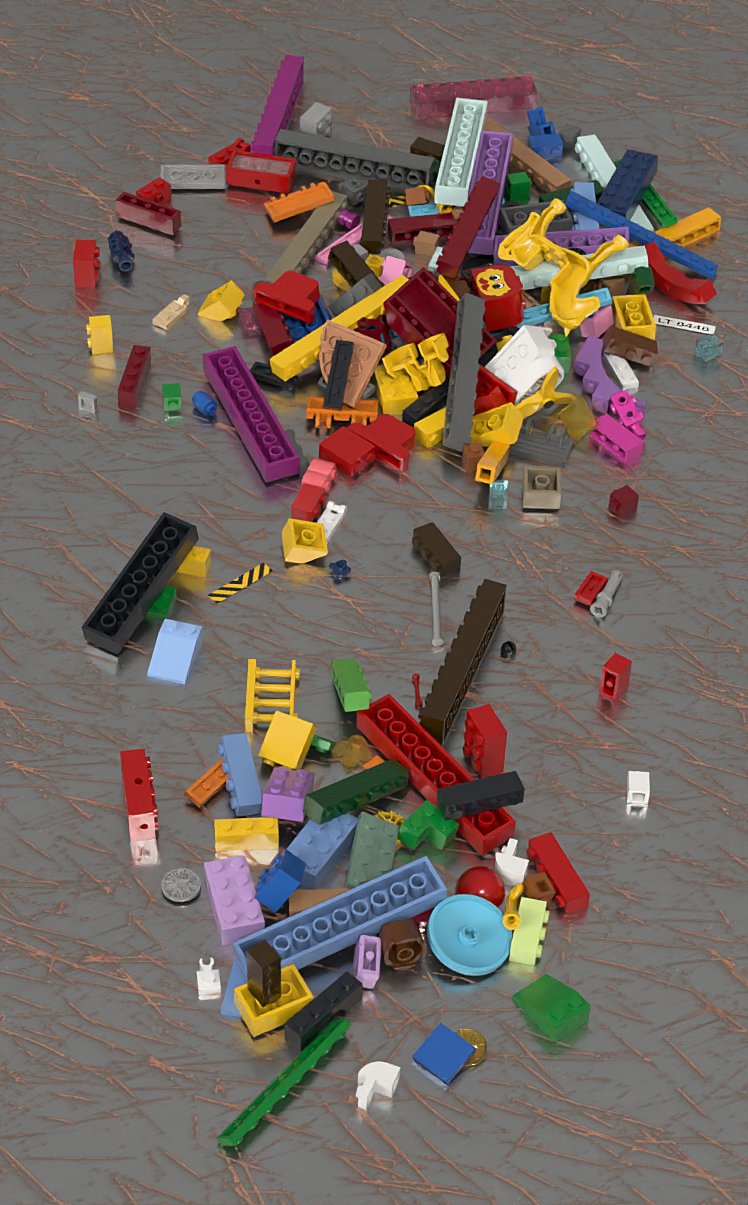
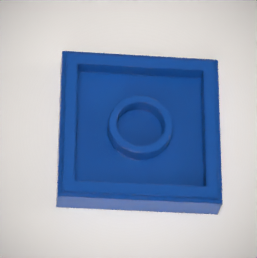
M440 1023L412 1057L448 1085L476 1052V1049L444 1024Z

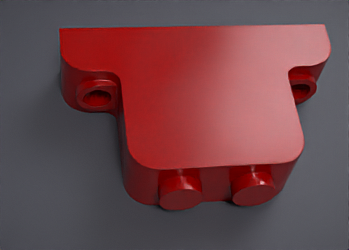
M286 271L273 284L261 282L253 288L255 302L309 324L316 318L315 303L320 299L319 283L315 279L294 271Z
M382 414L368 426L361 423H352L347 427L350 431L375 445V458L402 473L408 469L409 451L415 446L416 431L412 426L389 414Z

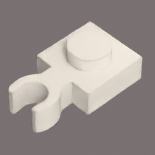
M210 957L209 965H204L202 958L200 959L201 971H197L199 995L221 993L219 969L213 970L214 959Z

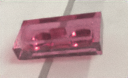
M254 307L237 309V315L245 336L262 334V327Z

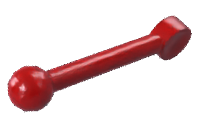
M415 673L412 676L416 691L415 706L421 708L423 701L420 700L418 680L420 676Z

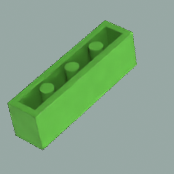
M355 658L331 661L332 679L345 712L369 709V702L372 701L371 689H368V682L365 681L364 673L361 672V666L357 665Z

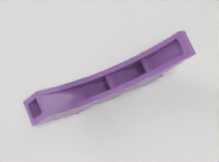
M588 336L574 360L573 373L583 376L582 391L593 394L591 409L608 413L609 409L611 410L609 405L612 404L610 397H613L615 393L622 390L611 381L602 366L603 340ZM635 398L637 403L635 404L636 409H640L643 416H645L647 402Z

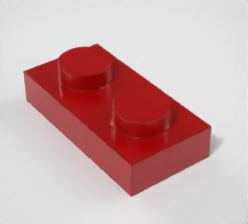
M591 571L574 594V600L591 606L596 600L597 594L604 589L608 582V577Z

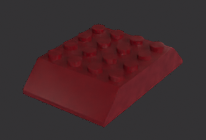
M423 267L384 301L388 325L407 344L415 343L419 356L423 360L424 358L420 353L418 344L427 338L444 333L449 344L446 349L449 357L446 362H441L444 367L445 376L450 377L458 301ZM484 327L481 330L483 338L480 343V357L497 342Z

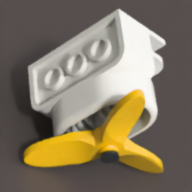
M523 325L485 366L486 369L518 391L514 405L524 415L523 419L533 415L542 407L548 409L554 404H569L577 401L573 394L554 391L563 380L565 372L554 356V349L557 346L555 340L547 338L553 331L551 328Z

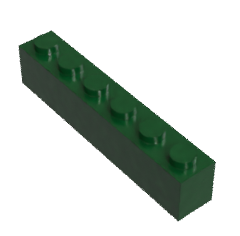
M392 758L307 794L302 811L321 825L385 796H389L394 792L403 790L408 784L410 771Z

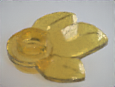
M353 735L348 741L337 743L331 751L332 755L342 757V764L346 769L355 768L360 761L367 763L372 758V752L367 748V742L361 735Z

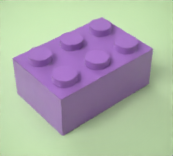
M283 766L274 767L263 793L261 816L303 822L305 813L302 810L306 795L313 792L315 773L304 769L291 770Z

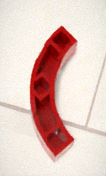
M655 241L641 245H645L648 267L652 269L654 284L662 292L677 300L691 304H705L717 295L711 279L694 278L692 280L675 267H670L664 261L666 258L660 252Z

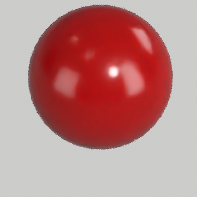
M477 866L461 874L455 886V895H475L486 899L498 908L505 899L506 890L501 876L496 871L488 867Z

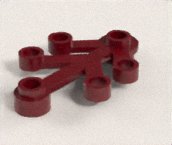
M379 315L376 319L362 317L357 321V325L361 329H365L367 326H376L375 330L353 329L358 333L382 342L381 333H383L384 344L388 345L382 355V358L387 355L385 352H390L392 347L389 333L391 327L387 323L386 315Z

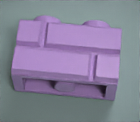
M360 935L354 947L353 976L363 983V987L371 989L379 978L381 939Z

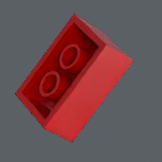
M490 704L468 710L465 720V742L462 748L464 756L469 758L474 772H477L481 779L503 772L507 741L506 729Z

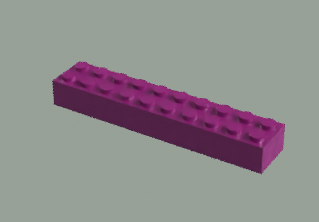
M285 55L284 60H281L280 69L277 71V78L274 79V87H271V95H268L264 113L261 114V123H258L257 132L254 134V141L251 142L250 149L253 153L275 156V138L280 129H288L304 83V57Z
M236 346L203 354V371L265 482L300 474V457Z

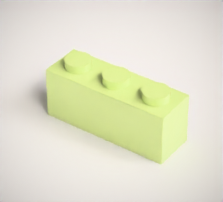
M521 897L518 911L520 925L514 930L509 961L535 966L536 957L541 958L543 945H539L540 940L544 941L546 928H543V923L548 924L550 911L546 910V901Z

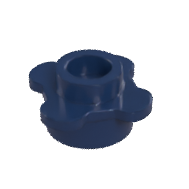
M346 560L329 564V568L332 569L333 575L337 578H343L351 572V568L347 566Z

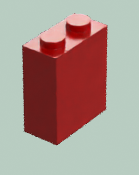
M344 426L319 443V458L335 463V468L349 477L359 473L364 467L371 464L376 457L375 445Z

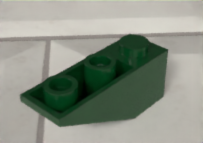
M640 266L634 268L626 295L652 293L655 284L651 267Z

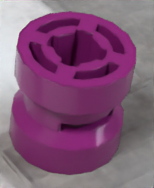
M344 209L338 216V223L342 226L346 225L348 229L352 230L359 225L360 216L351 214L349 210Z

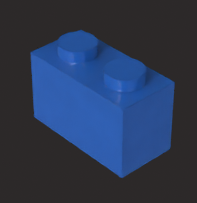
M559 134L528 136L527 147L543 159L562 158L563 143Z

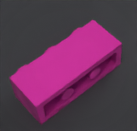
M607 413L591 422L589 436L626 464L642 455L644 441Z

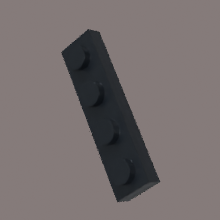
M336 340L323 403L324 409L342 410L354 342Z

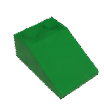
M547 974L512 996L516 1003L554 1043L589 1021L591 1005L576 990Z

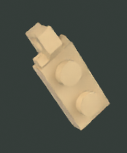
M183 294L178 300L172 301L152 319V323L168 330L187 313L186 310L188 305H190V296Z

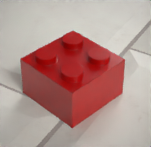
M76 239L73 255L75 287L95 288L96 281H99L98 270L101 269V261L98 260V257L100 256V247H97L96 240Z

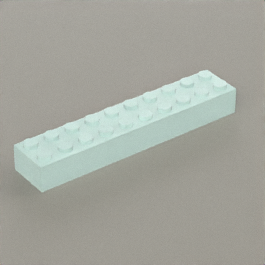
M456 98L435 186V203L462 207L468 201L481 130L484 131L488 101Z

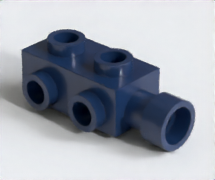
M116 230L107 238L111 258L115 263L119 264V268L122 271H129L133 266L132 261L135 257L131 250L132 244L123 232Z

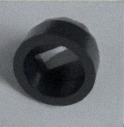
M512 641L504 642L501 646V655L506 658L514 657L517 649L515 643Z

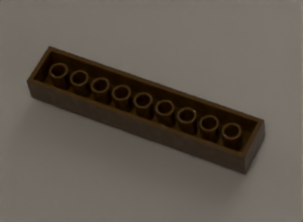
M484 579L482 585L477 587L476 598H472L470 611H466L464 616V624H460L458 628V637L452 641L451 652L446 653L445 664L439 668L438 679H434L432 684V692L427 694L425 707H421L418 719H421L419 724L442 747L504 613L506 584Z

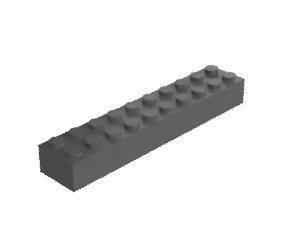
M280 129L275 138V156L296 159V170L346 180L354 177L359 182L367 184L368 179L388 181V187L403 191L420 185H428L430 187L433 185L434 158L285 129Z

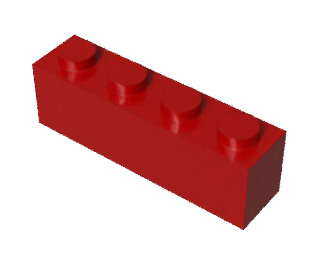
M552 832L529 839L528 849H526L527 857L530 861L534 862L537 873L545 872L556 892L554 897L558 908H561L565 915L588 907L590 893Z

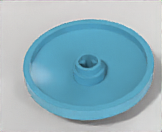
M469 894L454 895L441 901L433 910L427 924V938L435 956L448 968L471 976L491 973L504 963L510 953L512 931L504 927V914L494 904L486 899Z

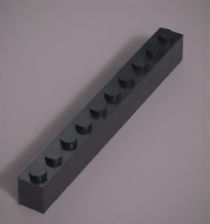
M513 326L504 329L494 337L497 340L496 343L502 341V337L514 336L520 328ZM496 343L478 359V364L485 367L498 353ZM446 376L442 384L438 387L430 388L405 408L402 414V422L414 428V423L447 406L450 377Z

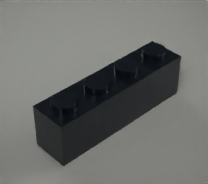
M512 771L440 788L437 793V805L445 821L458 819L472 814L476 815L481 812L523 803L525 788L517 772Z

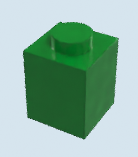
M180 383L162 384L164 412L182 410Z

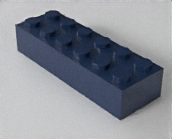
M627 149L597 204L631 220L657 173L658 156Z

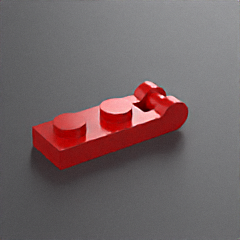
M238 138L235 143L208 156V162L213 165H227L233 150L250 152L251 145Z

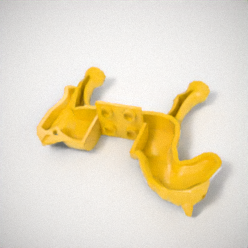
M554 198L550 206L543 210L541 216L536 212H532L527 222L512 231L502 241L498 249V256L502 260H514L520 267L529 271L535 269L544 259L550 263H555L561 269L549 282L552 289L550 292L549 310L553 319L564 328V333L567 337L570 330L576 329L600 308L598 297L592 296L578 299L580 290L588 283L593 272L603 261L617 252L625 251L629 247V243L624 237L616 235L612 241L603 243L588 258L554 244L546 238L548 226L555 216L566 211L564 203Z

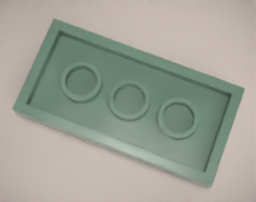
M365 812L359 814L344 887L353 889L391 872L400 826Z

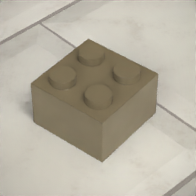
M524 467L522 479L523 508L560 509V468Z

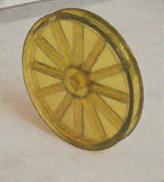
M472 1029L456 1031L457 1035L476 1049V1052L465 1063L464 1067L475 1066L482 1062L487 1054L485 1038L479 1032Z

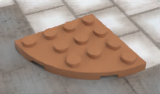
M327 320L320 338L322 341L319 352L321 371L326 383H328L336 340L354 342L343 402L355 409L387 345Z

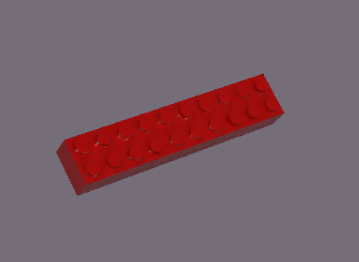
M390 694L369 704V709L357 711V728L388 760L393 758L410 771L408 777L410 783L438 809V789L475 780ZM503 808L453 819L459 824L457 831L481 856L513 838L515 834L516 821Z

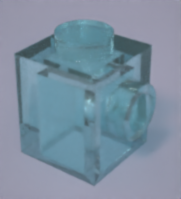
M714 334L696 340L695 354L704 363L721 357L723 342Z

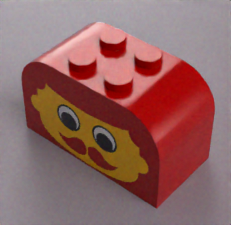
M495 265L471 270L474 296L485 300V313L483 315L485 329L493 331L520 324L524 320L523 309H526V304L522 298V294H524L523 284H521L520 277L516 276L514 269L506 265Z

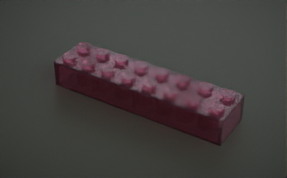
M531 76L478 79L473 81L464 80L461 82L410 86V103L415 119L452 116L456 98L488 101L487 113L537 108L538 93Z

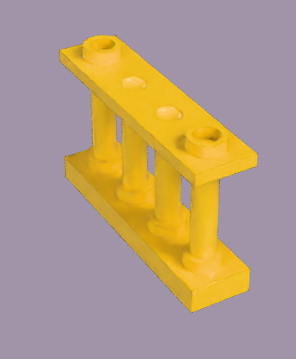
M248 659L245 732H253V726L257 722H272L274 714H258V712H254V709H258V707H290L289 715L298 718V713H294L295 681L299 680L300 668H296V660H292V670L260 669V667H257L256 659ZM260 677L291 678V685L259 684V682H256V679H260ZM259 692H290V699H259V697H255V694H259Z

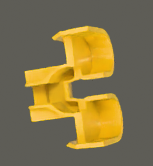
M444 333L420 342L418 348L424 358L425 364L420 365L416 360L419 353L415 343H410L393 350L382 360L388 374L396 378L407 371L412 378L416 391H425L429 389V386L438 387L445 381V370L441 362L444 363L448 360L449 355L446 349L449 344Z

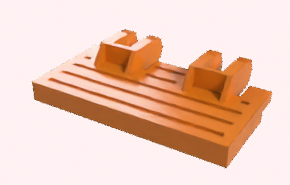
M313 182L310 183L309 189L302 186V191L288 194L287 197L284 193L280 194L279 200L272 197L271 202L264 203V206L275 223L335 201L334 195L325 182L318 183L317 186Z
M308 396L306 419H313L315 415V428H319L321 422H326V428L331 429L332 416H334V420L349 421V417H352L351 424L361 423L367 426V418H370L369 422H373L378 416L379 400L360 399L355 409L343 402L342 410L336 411L323 408L325 397Z

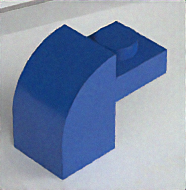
M543 107L527 111L530 126L527 128L531 136L556 134L553 122H546Z

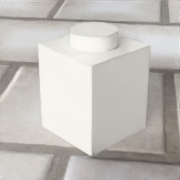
M629 771L627 778V803L648 804L650 793L649 772Z

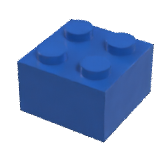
M287 849L281 855L279 853L276 854L271 861V867L269 869L265 868L258 877L260 881L255 887L257 889L255 899L275 913L301 884L306 866L305 862Z

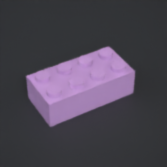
M240 855L203 863L204 880L222 945L233 944L239 938H245L265 929V921L260 904L255 899L256 891L246 856Z

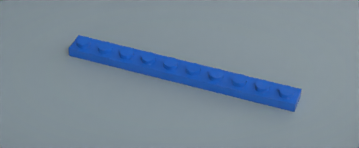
M570 191L565 201V206L609 228L629 227L630 239L640 244L655 241L664 256L711 280L715 276L719 265L578 193Z

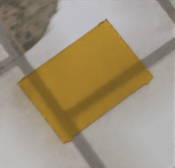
M580 394L559 413V417L565 428H567L570 438L574 439V445H577L599 425L583 394Z

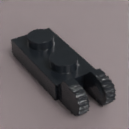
M258 361L250 369L254 379L281 386L284 390H293L294 384L299 382L297 375L286 382L272 373L271 365Z

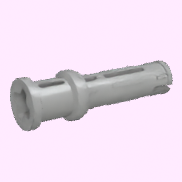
M614 570L611 573L603 591L597 594L596 602L591 605L590 611L596 617H604L607 613V608L612 604V596L623 579L622 573L618 578L620 571Z

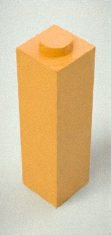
M492 441L477 465L475 481L493 485L508 461L510 444Z

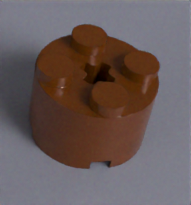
M412 919L393 923L387 922L381 926L378 938L381 939V953L387 966L390 965L395 970H405L415 966L419 958L422 960L425 957L426 946L418 926Z

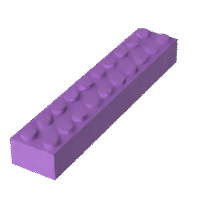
M481 130L469 195L471 191L474 192V185L476 181H480L482 176L499 182L500 186L468 253L493 255L495 236L497 235L500 208H502L506 177L513 148V133Z

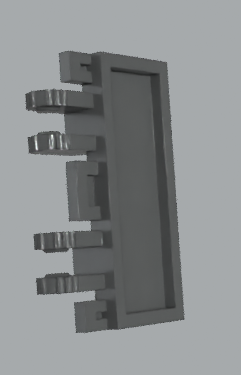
M528 419L525 427L521 426L517 441L514 444H510L509 454L565 467L574 443V439L568 437L563 442L567 428L563 427L560 435H555L557 428L556 425L552 424L548 435L547 432L535 429L529 434L533 419Z

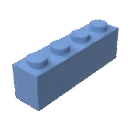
M246 733L223 735L217 750L218 755L222 756L223 759L222 771L227 775L226 788L227 791L231 792V808L235 809L237 817L261 814L263 798Z

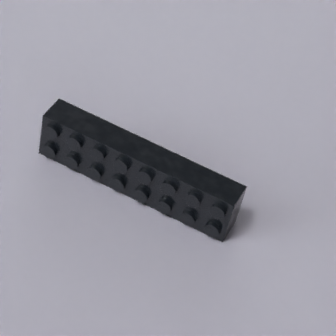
M163 512L83 624L82 631L85 640L117 655L199 540L195 525Z

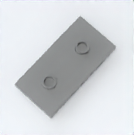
M161 165L160 178L170 183L171 189H225V165Z

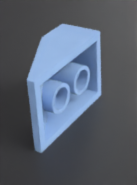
M165 619L157 637L147 676L185 684L203 643L202 626Z

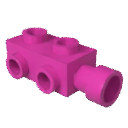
M627 390L615 393L613 397H610L612 404L609 406L613 414H618L619 419L617 421L629 431L631 430L641 440L645 439L647 433L644 428H641L644 416L640 409H636L635 404L637 403L632 394L629 395Z

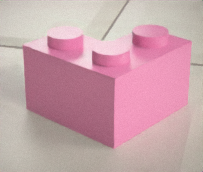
M387 256L383 261V272L379 279L387 285L401 275L409 278L412 275L414 266L405 260Z

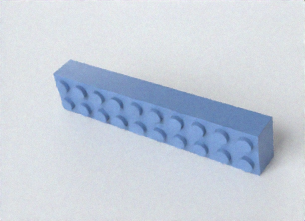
M425 856L233 942V956L247 980V950L266 940L281 957V969L294 964L298 970L357 943L360 935L373 936L381 932V926L387 922L393 923L410 919L436 907L441 901L446 899L447 888L428 857Z

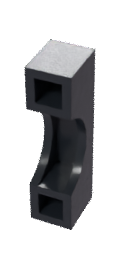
M346 971L285 1023V1040L299 1052L303 1051L317 1037L321 1027L334 1013L339 1010L348 1012L362 1000L363 983Z

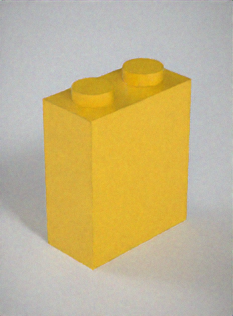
M276 711L258 756L263 760L262 763L274 767L276 764L291 770H300L317 727L310 722Z

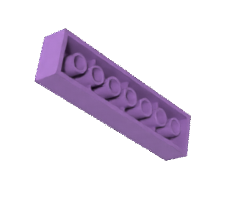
M629 227L546 232V238L554 244L565 249L580 248L586 254L595 253L603 243L612 241L616 235L624 237L629 243L628 248H630ZM508 235L495 236V265H518L514 260H502L498 256L499 246Z

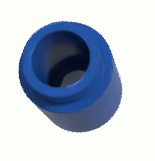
M198 391L194 394L192 398L193 404L205 416H210L216 412L218 404L206 392Z

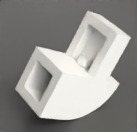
M510 838L508 845L503 846L502 852H496L494 871L501 876L504 884L514 887L516 884L524 882L528 873L529 860L515 857L518 840Z
M372 1062L365 1065L358 1073V1088L356 1091L358 1107L367 1110L374 1092L392 1098L400 1080V1067L386 1062Z

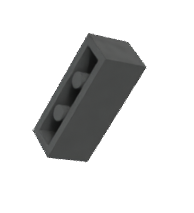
M371 273L362 278L328 308L336 317L376 292L382 286Z

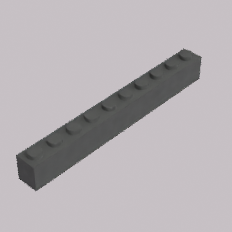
M465 293L458 301L442 442L443 446L460 452L463 451V446L470 445L472 441L471 430L474 425L472 417L475 412L474 401L477 396L475 388L478 383L477 372L480 367L478 359L481 354L480 343L483 338L481 330L484 326L483 315L485 313V300L469 293Z

